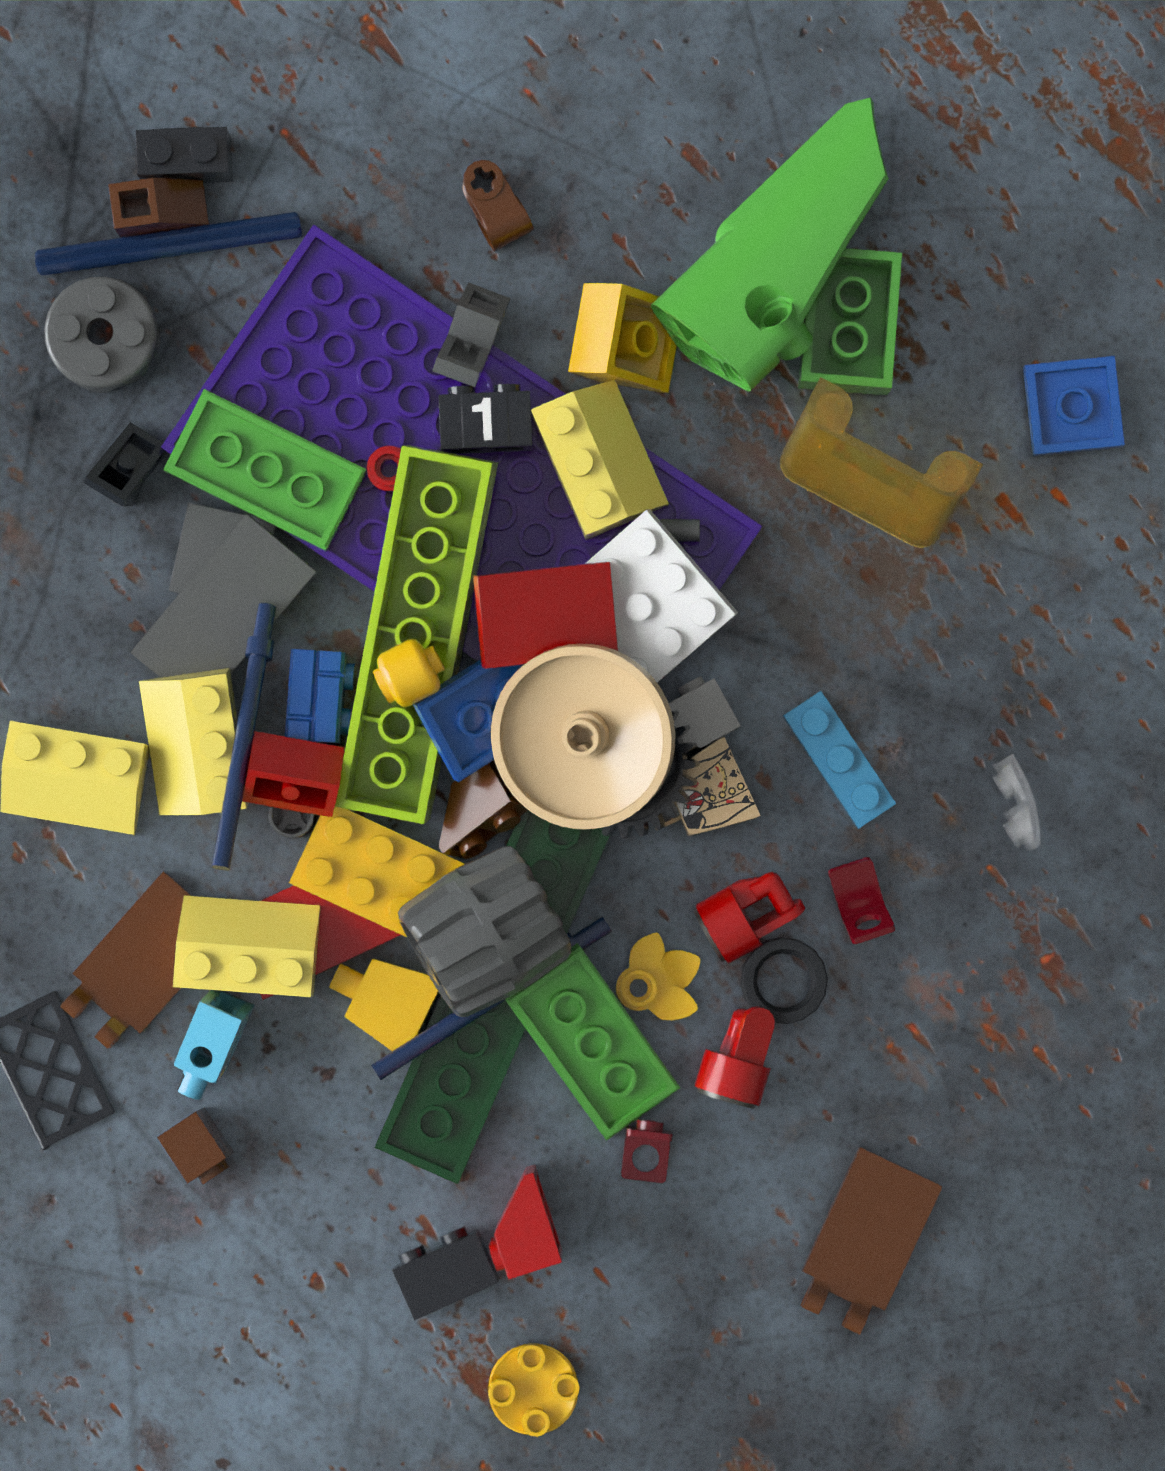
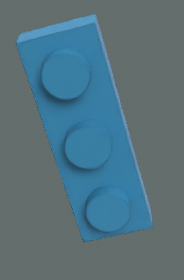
M819 691L782 716L857 829L896 804L822 691Z

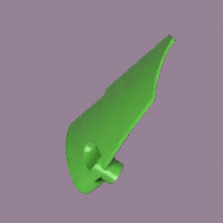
M871 97L847 103L838 110L723 221L717 230L715 243L651 304L654 314L679 350L692 362L750 392L780 363V359H795L805 353L811 346L813 336L804 323V319L849 241L889 179L878 139L874 117V103Z

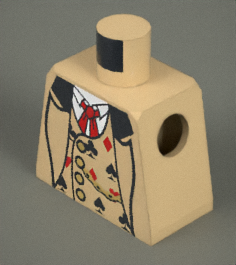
M725 737L718 739L691 758L699 761L700 765L687 769V775L693 777L698 782L694 786H683L682 790L691 798L690 802L686 804L674 802L680 815L673 819L664 813L662 814L665 827L681 820L688 837L753 820L761 816Z

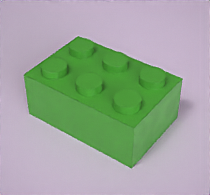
M845 248L804 319V323L812 333L813 341L808 350L800 356L799 389L888 396L892 389L902 253Z

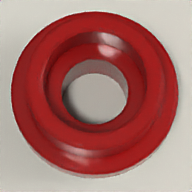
M396 446L380 447L368 459V478L374 486L383 491H394L396 475L385 477L381 472V467L386 461H394L398 465L401 453L400 448Z

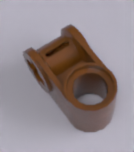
M479 160L467 167L462 186L464 197L474 212L476 221L493 251H497L534 230L524 206L519 198L514 195L501 169L495 163L489 160ZM480 174L484 180L493 179L490 192L485 193L482 188L475 190L472 188L475 185L476 175Z

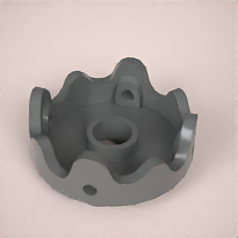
M107 276L89 277L77 281L64 289L52 303L44 326L45 345L49 357L56 368L71 382L95 393H109L113 389L141 379L158 353L161 344V335L156 316L146 298L132 285L120 279ZM97 321H107L113 327L111 340L103 345H96L89 339V329Z

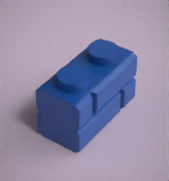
M291 649L285 737L323 744L341 745L342 735L348 736L352 709L344 708L345 690L353 691L355 664L347 663L346 653Z

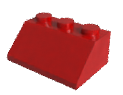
M535 1164L526 1167L497 1223L494 1237H491L490 1245H488L496 1271L505 1269L508 1280L562 1263L563 1250Z

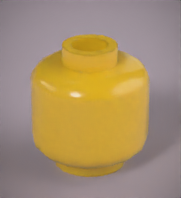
M412 638L381 653L377 659L378 668L373 670V674L389 704L396 701L402 707H409L439 691L440 679L438 673L444 671L445 668L433 645L424 649L418 640Z

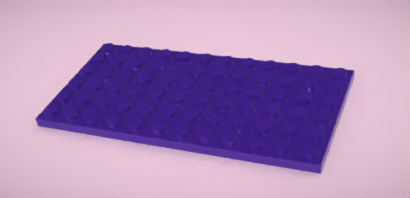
M313 224L161 448L171 455L205 389L366 470L370 455L376 449L383 446H396L401 449L403 445H411L441 451L438 395L448 394L449 387L470 386L433 372L436 358L449 333L453 318ZM494 345L475 386V393L494 392V385L520 384L521 391H530L531 409L566 395ZM532 415L533 451L458 454L498 462L477 575L585 564L634 521L632 520L585 540L532 419ZM645 448L669 505L653 511L654 515L659 520L700 519V542L678 543L720 590L762 526ZM386 461L381 467V472L385 477H393L397 473L398 465L394 461ZM366 472L327 552L288 532L286 533L375 592L393 491H383L374 486ZM474 590L462 652L478 661L481 659Z

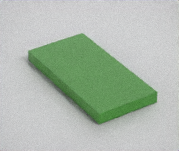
M205 389L163 469L165 472L326 552L367 472L365 468Z
M578 943L572 946L571 954L566 960L524 990L505 999L606 1141L680 1089L678 1083Z

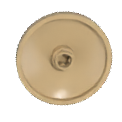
M569 644L550 649L534 657L518 669L509 679L499 695L493 712L491 745L495 764L502 780L512 795L530 812L562 827L597 829L629 818L645 806L659 791L672 764L675 750V727L670 706L662 689L649 672L627 655L605 646Z

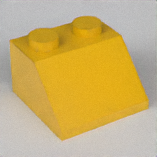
M584 283L568 372L599 382L615 380L616 384L621 386L668 393L677 346L651 308V304L659 296L624 284Z

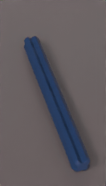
M291 212L41 249L35 252V263L38 273L44 276L299 238L302 236V226L298 213Z

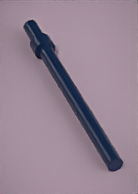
M268 603L258 604L253 636L248 637L245 657L249 660L212 861V868L218 870H230L266 663L272 661L275 642L271 640L276 606Z
M600 917L576 934L571 935L567 933L570 938L571 947L578 943L582 950H584L612 931L605 919ZM505 999L468 1017H459L455 1013H451L371 1065L380 1080L384 1079L504 1002Z

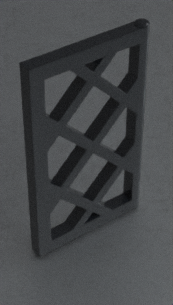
M56 991L0 1018V1028L11 1025L23 1029L15 1054L5 1052L0 1043V1065L42 1150L48 1149L51 1144L115 1113L66 1011L60 1007L62 1002ZM50 1003L60 1022L57 1033L32 1025L37 1010ZM28 1015L25 1023L18 1020ZM30 1032L54 1040L46 1065L21 1057ZM61 1043L72 1046L81 1064L78 1076L53 1068ZM19 1064L44 1072L35 1097L25 1094L16 1076ZM50 1075L75 1082L67 1108L42 1100ZM82 1085L93 1089L102 1107L101 1110L91 1115L74 1111ZM40 1107L64 1115L60 1130L47 1137L36 1117ZM71 1118H75V1119H78V1120H79V1121H77V1122H75V1123L69 1125V1124H70V1121H71Z

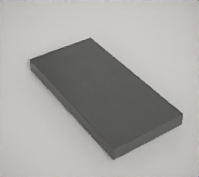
M246 513L130 653L160 678L230 668L231 674L245 657L248 637L253 636L258 604L268 603L276 606L275 622L316 573V570Z

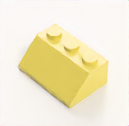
M615 380L570 392L531 409L532 419L585 540L628 523L639 517L647 509L653 512L669 505Z
M230 668L139 681L159 815H206L220 813L222 811L237 727V714ZM242 801L241 809H247L249 802Z
M10 721L2 761L0 812L135 835L150 753L149 745Z
M184 896L176 940L173 987L313 997L321 906Z

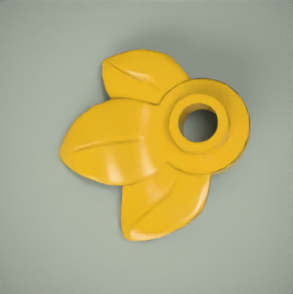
M659 933L644 936L630 950L629 968L625 969L617 979V997L625 1007L635 1011L649 1009L662 1020L672 1021L688 1017L696 1012L698 1007L694 999L684 988L695 977L701 959L699 956L683 950L665 952L664 943ZM636 979H642L647 984V991L641 997L633 996L630 992V984Z

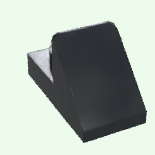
M130 422L85 477L84 483L121 506H133L136 503L142 484L165 456L166 451L161 448L164 442Z

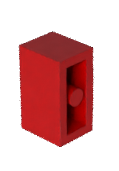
M254 731L242 801L332 817L340 786L345 747Z

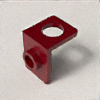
M870 857L843 864L828 871L840 916L852 944H859L896 930L894 922L885 906L875 868ZM869 920L881 921L877 926L870 929L862 930L857 928L860 924Z
M637 1119L636 1127H626L621 1169L622 1178L664 1183L666 1181L670 1142L672 1141L673 1134L672 1131L663 1130L664 1122ZM641 1145H650L659 1154L658 1165L651 1171H640L632 1162L633 1152Z

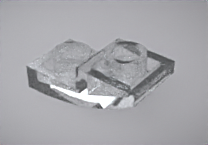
M1010 754L993 765L998 774L993 776V780L1007 800L1014 796L1018 802L1003 813L1008 822L1003 824V828L1016 847L1024 844L1029 851L1041 845L1039 817L1029 783L1013 754Z

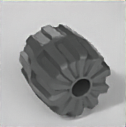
M511 846L500 847L454 869L404 904L398 911L400 924L422 966L446 1004L459 1017H468L519 993L562 963L571 954V941L562 928L563 922L560 916L548 904V895L543 886L536 882L527 862Z

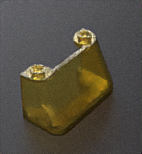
M820 377L782 450L780 468L784 476L791 482L911 546L922 548L936 543L973 485L983 464L963 453L947 451L938 455L931 463L926 474H923L844 432L853 412L852 401L843 389Z

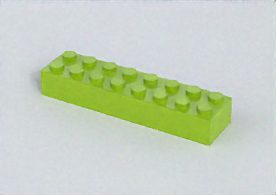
M403 445L401 448L335 807L419 824H425L431 819L442 758L413 705L402 707L396 701L389 704L374 677L373 670L378 668L377 659L381 653L413 638L418 640L424 649L432 645L435 648L445 668L444 671L438 673L440 684L459 673L474 593L473 576H477L498 462L411 445Z

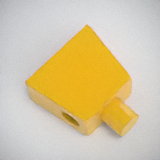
M372 959L365 975L340 964L329 986L330 989L352 999L344 1017L391 1051H394L419 1034L438 995V990L428 974L378 959Z

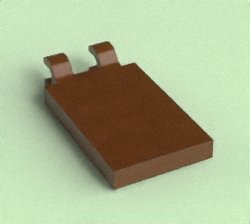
M164 871L72 973L82 984L60 1006L72 1018H78L92 1001L104 1010L111 1019L94 1037L107 1049L111 1048L130 1026L142 1034L182 989L173 987L176 940L184 896L192 895Z
M859 1147L801 1270L813 1276V1279L800 1306L819 1315L828 1292L833 1293L851 1302L841 1325L860 1335L872 1305L884 1311L886 1310L943 1186Z

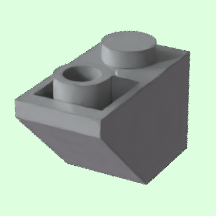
M702 676L686 683L678 688L681 697L668 703L671 711L677 710L679 712L674 721V726L676 728L685 725L690 726L689 731L682 736L683 742L697 743L695 749L698 750L741 726L715 678L705 683Z

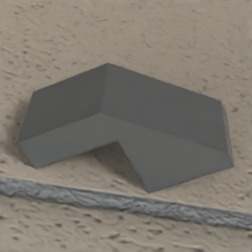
M468 282L457 305L449 333L436 358L433 372L475 387L486 365L511 298Z

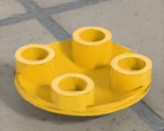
M529 1343L512 1348L496 1362L488 1381V1399L494 1414L506 1427L520 1434L538 1437L557 1429L570 1417L576 1406L580 1387L572 1364L561 1352L548 1345Z

